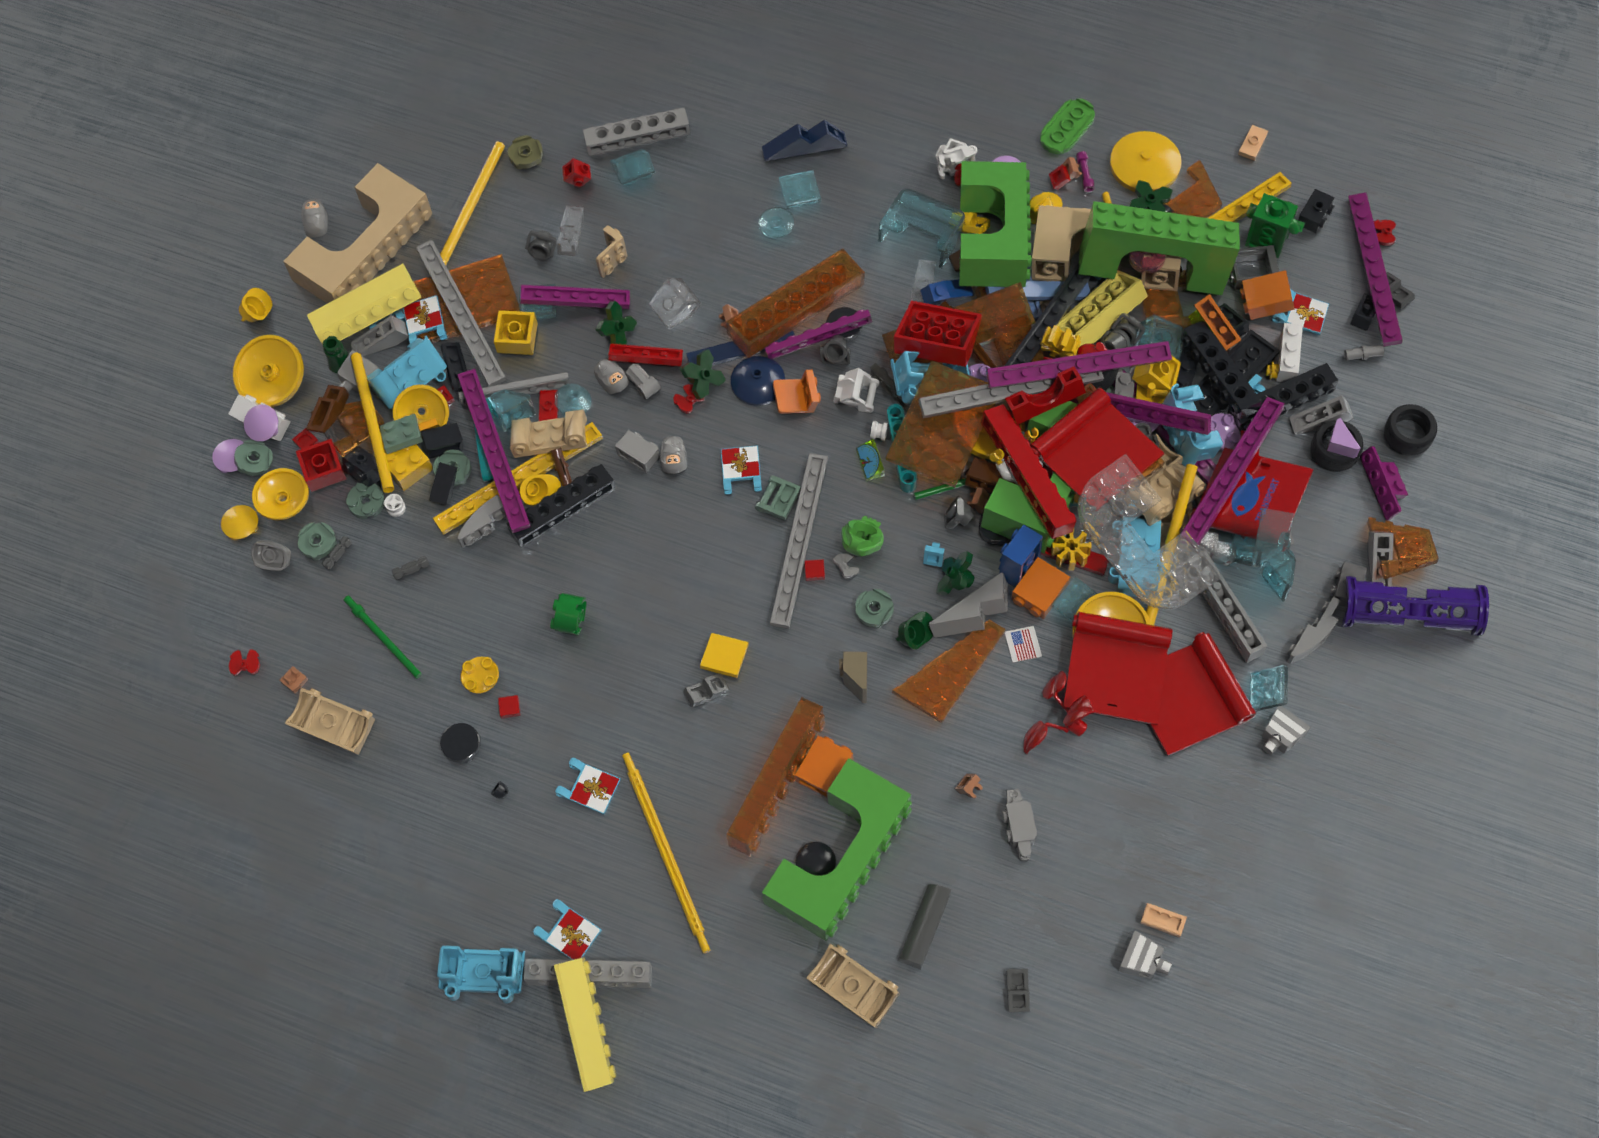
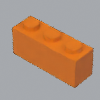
M1210 294L1193 305L1225 351L1241 341V338Z

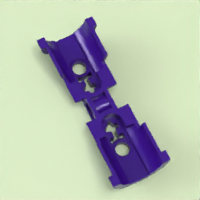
M1346 576L1345 583L1348 600L1347 611L1342 620V627H1352L1354 623L1404 625L1405 619L1424 620L1423 627L1471 631V635L1482 636L1486 630L1489 616V594L1485 585H1476V588L1448 587V590L1427 589L1426 598L1407 597L1406 587L1384 586L1382 582L1357 581L1355 577ZM1377 601L1383 603V609L1380 612L1373 610V604ZM1387 602H1390V606H1397L1399 603L1403 610H1399V613H1397L1394 609H1388ZM1440 606L1441 609L1448 610V614L1440 612L1439 616H1437L1433 610ZM1456 607L1463 608L1464 613L1461 617L1453 615V610Z

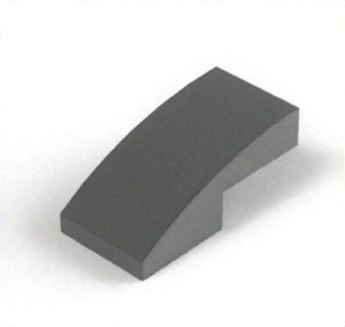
M1387 272L1393 303L1402 309L1415 299V294L1403 287L1399 278Z
M716 674L704 678L701 683L685 687L683 692L690 705L695 707L728 692L729 687L722 675Z
M1006 969L1009 1012H1030L1028 969Z

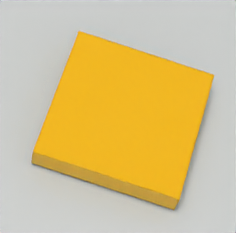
M711 633L700 663V669L738 678L749 642Z

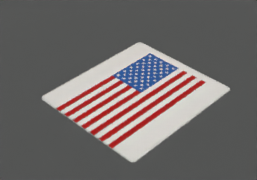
M1034 626L1005 632L1012 662L1042 657Z

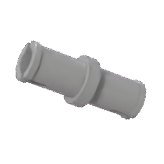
M1383 344L1369 347L1362 345L1361 348L1345 349V360L1361 358L1367 360L1369 357L1384 356Z

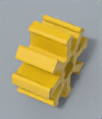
M1054 325L1053 329L1049 326L1046 328L1040 343L1043 351H1050L1049 355L1055 357L1056 354L1061 357L1077 354L1081 344V337L1079 335H1071L1072 330L1068 328L1064 332L1057 325Z
M1074 530L1072 533L1067 534L1066 537L1063 535L1055 538V542L1052 544L1051 556L1057 555L1055 564L1058 567H1061L1065 560H1069V571L1075 570L1076 561L1081 564V567L1086 565L1092 546L1091 542L1085 543L1087 534L1084 531L1076 539L1073 536Z

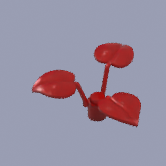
M1060 671L1045 685L1042 693L1045 699H1050L1054 696L1062 707L1064 703L1057 693L1065 687L1067 680L1065 672ZM1083 695L1072 703L1070 710L1064 708L1068 713L1063 720L1064 727L1049 722L1043 723L1042 721L1035 723L1028 730L1024 738L1023 748L1025 754H1028L1030 750L1044 740L1048 732L1047 727L1060 729L1066 733L1071 731L1076 736H1081L1087 729V724L1081 719L1095 712L1090 699Z

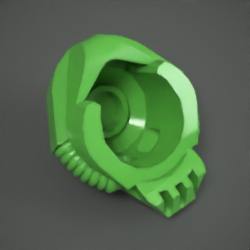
M863 516L861 520L849 521L848 524L842 527L841 531L844 549L858 557L870 555L881 550L884 542L883 533L879 529L881 522H877V520H873L871 517L868 519L867 516Z

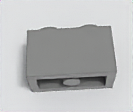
M630 430L625 433L615 446L618 456L645 473L660 458L659 448L655 443L647 442L639 433H633Z

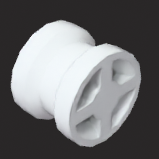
M873 420L870 439L880 438L881 441H885L888 423L880 424Z
M390 494L385 498L384 506L389 515L392 517L403 515L406 507L400 495Z

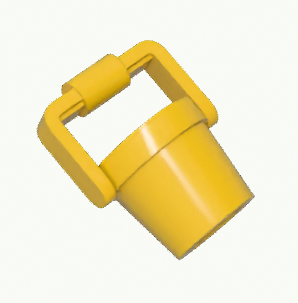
M954 211L950 219V228L967 234H982L989 229L991 220L978 217L975 212Z

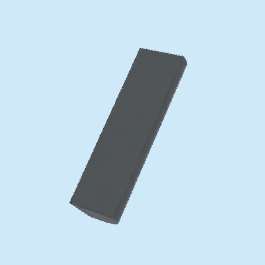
M935 884L927 886L899 956V962L921 970L950 898L951 889Z

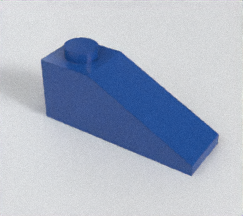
M959 279L928 284L920 290L924 303L939 305L944 301L952 302L974 296L971 286H959Z

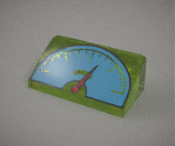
M872 439L857 447L856 451L866 481L885 477L884 467L875 440Z

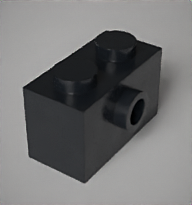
M1317 189L1313 191L1298 218L1299 221L1305 223L1304 229L1316 234L1319 228L1324 227L1327 221L1325 217L1327 214L1331 215L1335 205L1332 204L1335 197Z
M448 423L441 427L421 431L423 440L421 443L425 455L429 459L441 456L447 450L463 451V438L457 423Z
M357 446L342 456L344 472L353 476L359 483L370 487L380 480L375 456L362 447Z

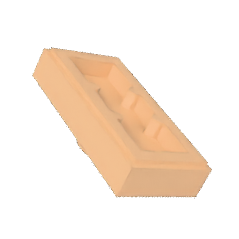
M1252 125L1238 155L1255 161L1268 135V130Z
M1147 903L1140 924L1180 938L1187 917Z

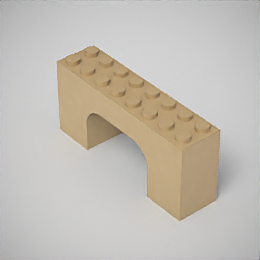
M379 163L355 186L362 207L377 216V218L353 244L342 251H330L307 236L283 261L292 281L325 303H329L372 280L374 275L384 268L389 259L396 255L397 251L408 242V239L414 233L418 232L420 226L425 221H428L433 214L426 193Z
M1039 205L1032 254V280L1065 281L1068 278L1070 261L1072 256L1079 251L1091 209ZM1145 251L1132 252L1143 262L1141 281L1145 289L1178 290L1181 257Z

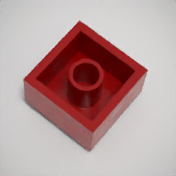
M332 439L296 451L305 481L311 492L347 479Z

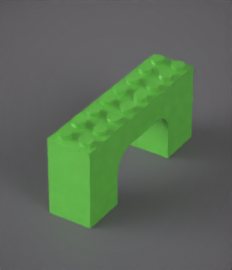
M962 161L960 211L994 214L1002 220L1003 228L992 234L961 233L959 286L1026 287V280H1030V269H1027V267L1031 266V255H1029L1031 254V242H1029L1031 240V230H1029L1031 218H1029L1030 206L1028 205L1030 204V193H1028L1030 191V182H1026L1029 181L1030 171L1026 170V162Z
M1093 201L1079 248V274L1115 279L1123 256L1133 251H1145L1187 259L1186 290L1222 295L1240 250L1239 223Z
M1068 401L1031 418L1027 430L1030 431L1032 436L1031 429L1037 428L1039 431L1038 437H1040L1078 404ZM1053 473L1050 480L1056 484L1060 496L1065 499L1067 507L1070 509L1069 505L1074 501L1075 492ZM999 478L984 508L981 527L1011 539L1016 529L1020 530L1024 524L1043 536L1041 552L1045 553L1047 547H1052L1055 539L1050 537L1020 486Z
M849 758L827 791L828 804L855 819L860 826L858 834L839 864L831 873L815 876L783 859L762 891L763 903L825 941H827L829 936L832 938L838 929L836 925L839 920L845 919L849 912L847 909L851 902L855 903L860 894L858 892L861 885L865 886L867 884L871 869L877 868L881 861L879 858L881 853L887 852L891 845V837L899 833L902 827L900 823L903 818L907 819L912 811L910 793Z

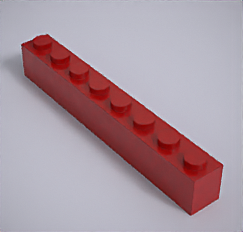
M1004 404L984 410L981 424L995 447L1003 450V459L1050 537L1055 539L1072 533L1076 524L1075 515L1068 509L1067 503L1060 496L1056 484L1052 483L1047 470L1039 462L1038 455L1034 454L1029 441L1022 435L1021 428L1014 422L1011 412L1006 409Z

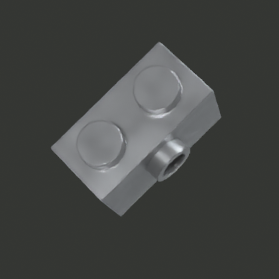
M1344 562L1341 568H1337L1335 579H1338L1337 584H1333L1330 595L1340 600L1338 605L1347 607L1346 576L1355 577L1357 581H1364L1367 571L1366 567Z

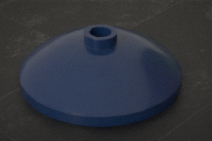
M764 356L749 357L742 360L733 369L730 379L731 388L734 395L746 404L753 406L766 405L775 401L774 380H785V373L782 367L773 359Z

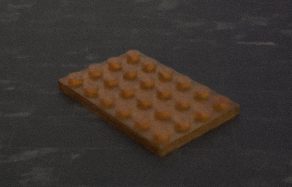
M502 254L448 270L479 329L496 324L499 310L521 312ZM431 276L414 281L422 297L416 301L438 296L447 337L452 338L461 335ZM437 329L417 335V338L423 340L427 336L431 343L441 341L437 334Z
M931 361L885 457L886 460L955 488L982 432L983 425L981 424L983 411L993 408L994 404L923 418L919 399L986 385L988 382Z

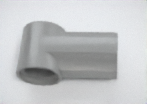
M632 364L626 371L627 377L634 383L639 394L645 400L661 389L657 380L653 376H649L639 364Z

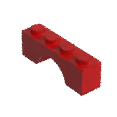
M1075 366L1058 373L1054 383L1047 390L1038 394H1028L1022 390L1005 398L1015 423L1018 425L1081 396L1086 391L1081 376Z

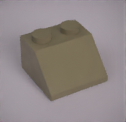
M843 652V659L839 658L840 678H843L844 685L862 703H867V652Z

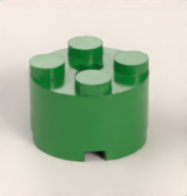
M566 593L559 594L558 600L555 599L553 603L555 616L551 620L550 628L558 632L579 635L582 630L579 624L584 621L586 615V597Z

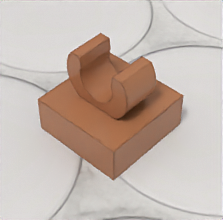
M1068 157L1062 164L1067 167L1071 180L1073 178L1077 179L1082 175V172L1078 170L1080 166L1076 163L1075 158Z
M729 304L722 307L723 313L719 315V318L725 321L721 323V326L728 328L731 325L738 328L742 325L737 309Z
M977 488L976 492L970 494L973 499L972 501H967V504L973 509L975 508L979 514H983L990 495L984 488Z
M292 666L279 681L296 694L308 681V678Z
M968 773L955 787L960 794H967L970 798H976V795L973 793L974 787L977 790H982L983 788L978 783L981 779L976 774Z

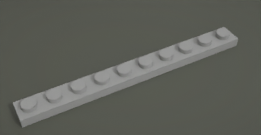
M430 240L417 246L418 254L488 386H495L506 381L504 373L435 244Z
M1102 372L1080 375L1084 385L1100 382L1104 379ZM1055 379L989 389V385L986 384L923 397L919 399V405L923 418L1004 402L1006 401L1005 398L1022 390L1028 394H1038L1051 387Z
M809 453L770 626L790 629L828 456Z

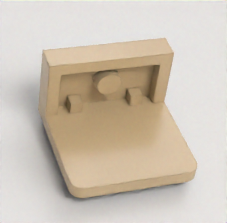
M609 225L603 229L607 248L596 258L599 275L602 278L610 275L619 263H623L627 257L623 236L619 230L613 229Z

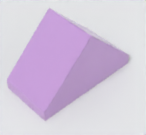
M1339 418L1334 425L1327 451L1355 458L1360 451V446L1342 419Z

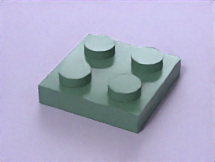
M415 414L387 422L380 426L387 454L423 442L418 419Z

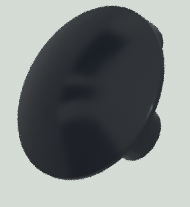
M810 842L798 851L796 866L812 875L823 876L835 869L836 856L828 845L822 842Z

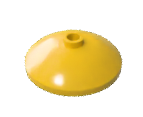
M418 384L404 389L398 395L393 405V418L395 421L415 414L419 424L436 418L441 427L448 422L449 407L445 397L437 389L429 385ZM419 408H424V409H425V413H424V414H420V413L418 412V409H419Z
M279 468L267 472L259 478L252 491L254 507L262 516L271 520H285L295 516L304 508L309 497V487L304 477L297 471L288 468Z

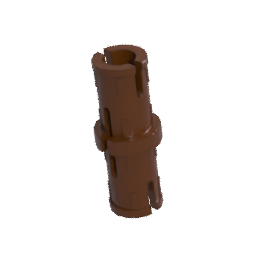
M562 448L551 450L550 453L555 464L554 469L558 472L561 486L570 484L573 481L568 470L569 464L565 461Z

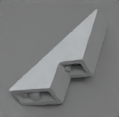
M1000 573L931 621L929 625L934 638L984 630L986 615L1008 612V585L1004 573Z

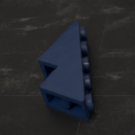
M823 120L809 130L797 123L763 145L762 150L765 161L845 148L848 145L845 132L828 121Z

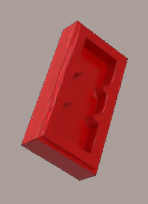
M540 390L539 421L557 419L559 391Z

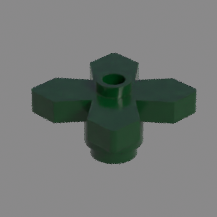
M1139 180L1135 188V193L1139 198L1132 199L1129 207L1166 212V208L1162 204L1170 201L1173 190L1162 186L1153 192L1148 182Z
M610 301L605 309L607 318L599 321L595 330L601 336H610L611 344L626 345L625 331H633L637 321L632 316L622 317V307L616 301Z
M703 350L697 355V365L689 362L680 368L684 378L693 384L692 392L697 400L703 399L709 394V384L716 387L726 381L721 371L711 369L714 358L709 350Z
M965 551L960 553L957 559L953 557L944 559L942 570L945 572V576L938 583L936 591L938 594L944 596L949 594L953 588L959 591L971 587L975 579L972 572L968 570L973 559L972 553Z

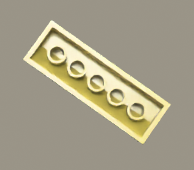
M402 263L307 314V317L323 345V341L329 336H335L341 341L422 297L405 265Z
M1117 270L1115 279L1107 278L1069 311L1057 326H1060L1059 328L1064 332L1066 328L1072 330L1071 335H1079L1081 337L1080 346L1087 343L1094 344L1110 330L1121 313L1128 315L1131 310L1148 296L1141 279Z
M584 957L556 964L554 968L583 1090L586 1092L612 1084L614 1078H616V1071L614 1065L610 1066L609 1057H611V1050L609 1044L605 1045L604 1041L606 1029L604 1023L600 1024L598 1016L601 1015L599 1003H595L594 999L596 988L594 982H590L589 973H591L590 963L585 961Z

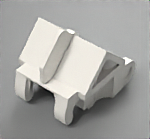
M952 138L949 139L947 145H941L935 156L938 161L940 179L943 180L945 178L944 172L946 171L950 173L951 177L954 176L955 166L962 163V161L966 159L968 161H975L977 147L974 145L967 146L966 143Z
M860 368L850 370L845 375H839L833 401L835 404H838L840 400L841 403H845L848 407L857 408L859 412L871 413L874 411L873 402L876 387L879 386V380L871 378L869 374ZM863 386H869L866 401L860 398Z

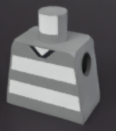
M1279 704L1263 732L1262 737L1267 742L1262 748L1270 755L1276 749L1286 753L1307 735L1311 727Z
M1134 931L1118 971L1152 979L1156 970L1168 975L1172 963L1160 959L1164 951L1163 947L1141 933Z

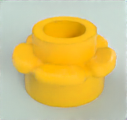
M1271 362V365H1267L1266 376H1269V380L1272 378L1277 379L1279 364Z

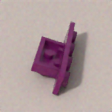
M1370 446L1361 453L1360 459L1386 520H1391L1402 511L1397 499H1404L1408 496V493L1395 462H1381L1376 448Z

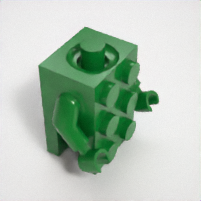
M1265 193L1258 205L1250 203L1246 216L1252 219L1245 246L1251 248L1273 245L1276 258H1279L1289 234L1296 235L1299 232L1302 233L1304 228V222L1294 219L1298 206L1292 202L1284 201Z

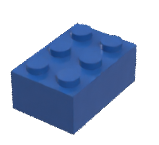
M1024 524L1020 530L1016 529L1011 536V542L1009 545L1006 543L1000 552L1002 556L999 560L1001 562L998 568L1000 570L999 574L1004 573L1006 582L1013 587L1018 585L1037 557L1040 558L1043 536Z

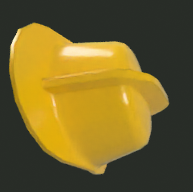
M1043 192L1032 197L1030 204H1028L1030 206L1029 218H1031V223L1037 224L1039 205L1062 207L1061 198L1051 192Z
M251 288L245 294L239 305L242 322L246 320L254 323L258 320H263L272 308V300L267 292L260 288Z
M551 474L531 475L521 482L518 491L523 502L528 505H536L544 497L556 493L561 487V483L557 477Z

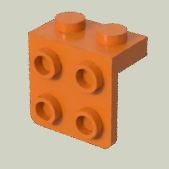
M813 369L805 370L801 379L774 380L773 390L777 410L780 414L814 413L821 397L820 393H817V378L814 377Z

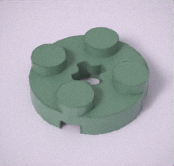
M252 439L246 440L235 450L234 462L240 473L250 476L264 475L272 465V451L265 446L264 442ZM254 454L255 457L259 459L256 461H252L251 459H249V457H251V455Z
M447 450L443 455L435 459L433 464L435 476L440 462L455 465L458 468L454 486L466 483L471 473V463L463 452Z
M358 482L347 495L346 503L351 513L357 518L368 519L367 517L372 515L374 517L384 508V494L376 484L367 487L363 483ZM369 497L370 502H365L363 504L362 499Z
M309 523L298 534L297 544L304 556L316 561L326 557L337 544L333 529L326 523ZM315 537H316L317 539H319V538L321 537L319 543L313 544V543H314L313 539H314Z
M881 589L862 592L855 603L857 618L869 627L881 628L890 621L894 613L891 596ZM877 604L879 610L875 612L871 611L870 606H875Z

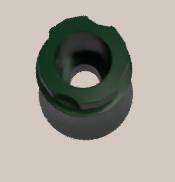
M329 336L323 341V351L326 355L329 370L333 373H338L349 353L337 337Z

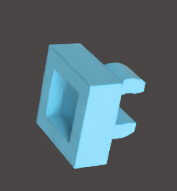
M1255 374L1248 382L1256 394L1265 391V387L1260 385L1262 377L1258 374Z
M933 542L932 546L926 545L923 564L942 567L945 549L940 548V543Z

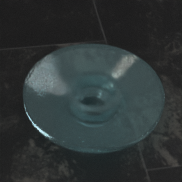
M769 208L761 214L759 227L762 233L768 237L782 238L793 230L794 217L785 208Z
M564 385L555 394V405L563 414L582 409L586 413L591 407V396L580 385Z

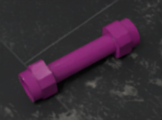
M1080 151L1076 154L1077 164L1081 167L1084 179L1082 183L1085 192H1092L1095 187L1094 180L1090 178L1087 165L1088 155L1085 151Z

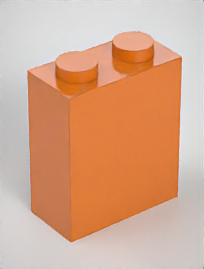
M1286 270L1242 281L1241 296L1242 299H1246V303H1243L1245 314L1249 313L1251 320L1295 310Z
M1037 557L1012 591L1011 599L1017 606L1028 609L1033 616L1045 619L1068 587L1070 576Z
M818 735L796 772L795 781L828 798L827 791L848 758L853 760L851 749L844 745L840 747L829 737Z

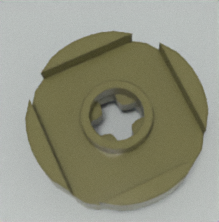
M528 135L517 137L512 141L511 146L508 147L509 159L517 169L531 168L539 165L542 162L543 156L542 145L538 139H532ZM523 150H527V152H529L527 154H522Z

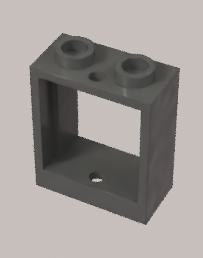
M1273 245L1242 248L1239 250L1229 276V281L1233 283L1234 290L1243 288V280L1260 277L1239 278L1237 262L1264 260L1267 275L1279 272Z

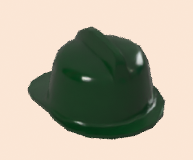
M921 611L900 624L898 636L895 638L896 641H900L911 649L916 650L933 637L929 623L934 619L927 612Z

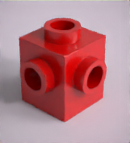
M572 158L562 167L564 182L581 188L591 180L589 164Z

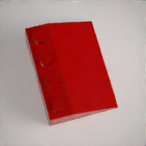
M911 300L894 335V353L902 354L904 351L919 352L917 358L966 367L972 354L982 314Z

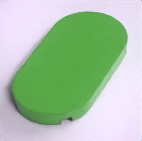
M1080 98L1066 101L1042 129L1040 141L1043 148L1053 154H1064L1070 151L1094 122L1095 111L1093 105L1087 100Z

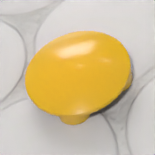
M237 505L230 508L221 519L222 531L231 540L243 539L258 531V515L256 511L247 505Z
M475 657L465 661L462 665L461 682L465 689L472 693H485L492 689L498 681L499 669L490 657Z

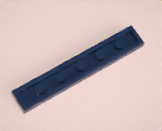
M791 325L686 353L688 362L697 365V355L703 350H709L714 358L712 364L714 366L766 352L765 347H768L769 344L782 342L787 337L795 334Z

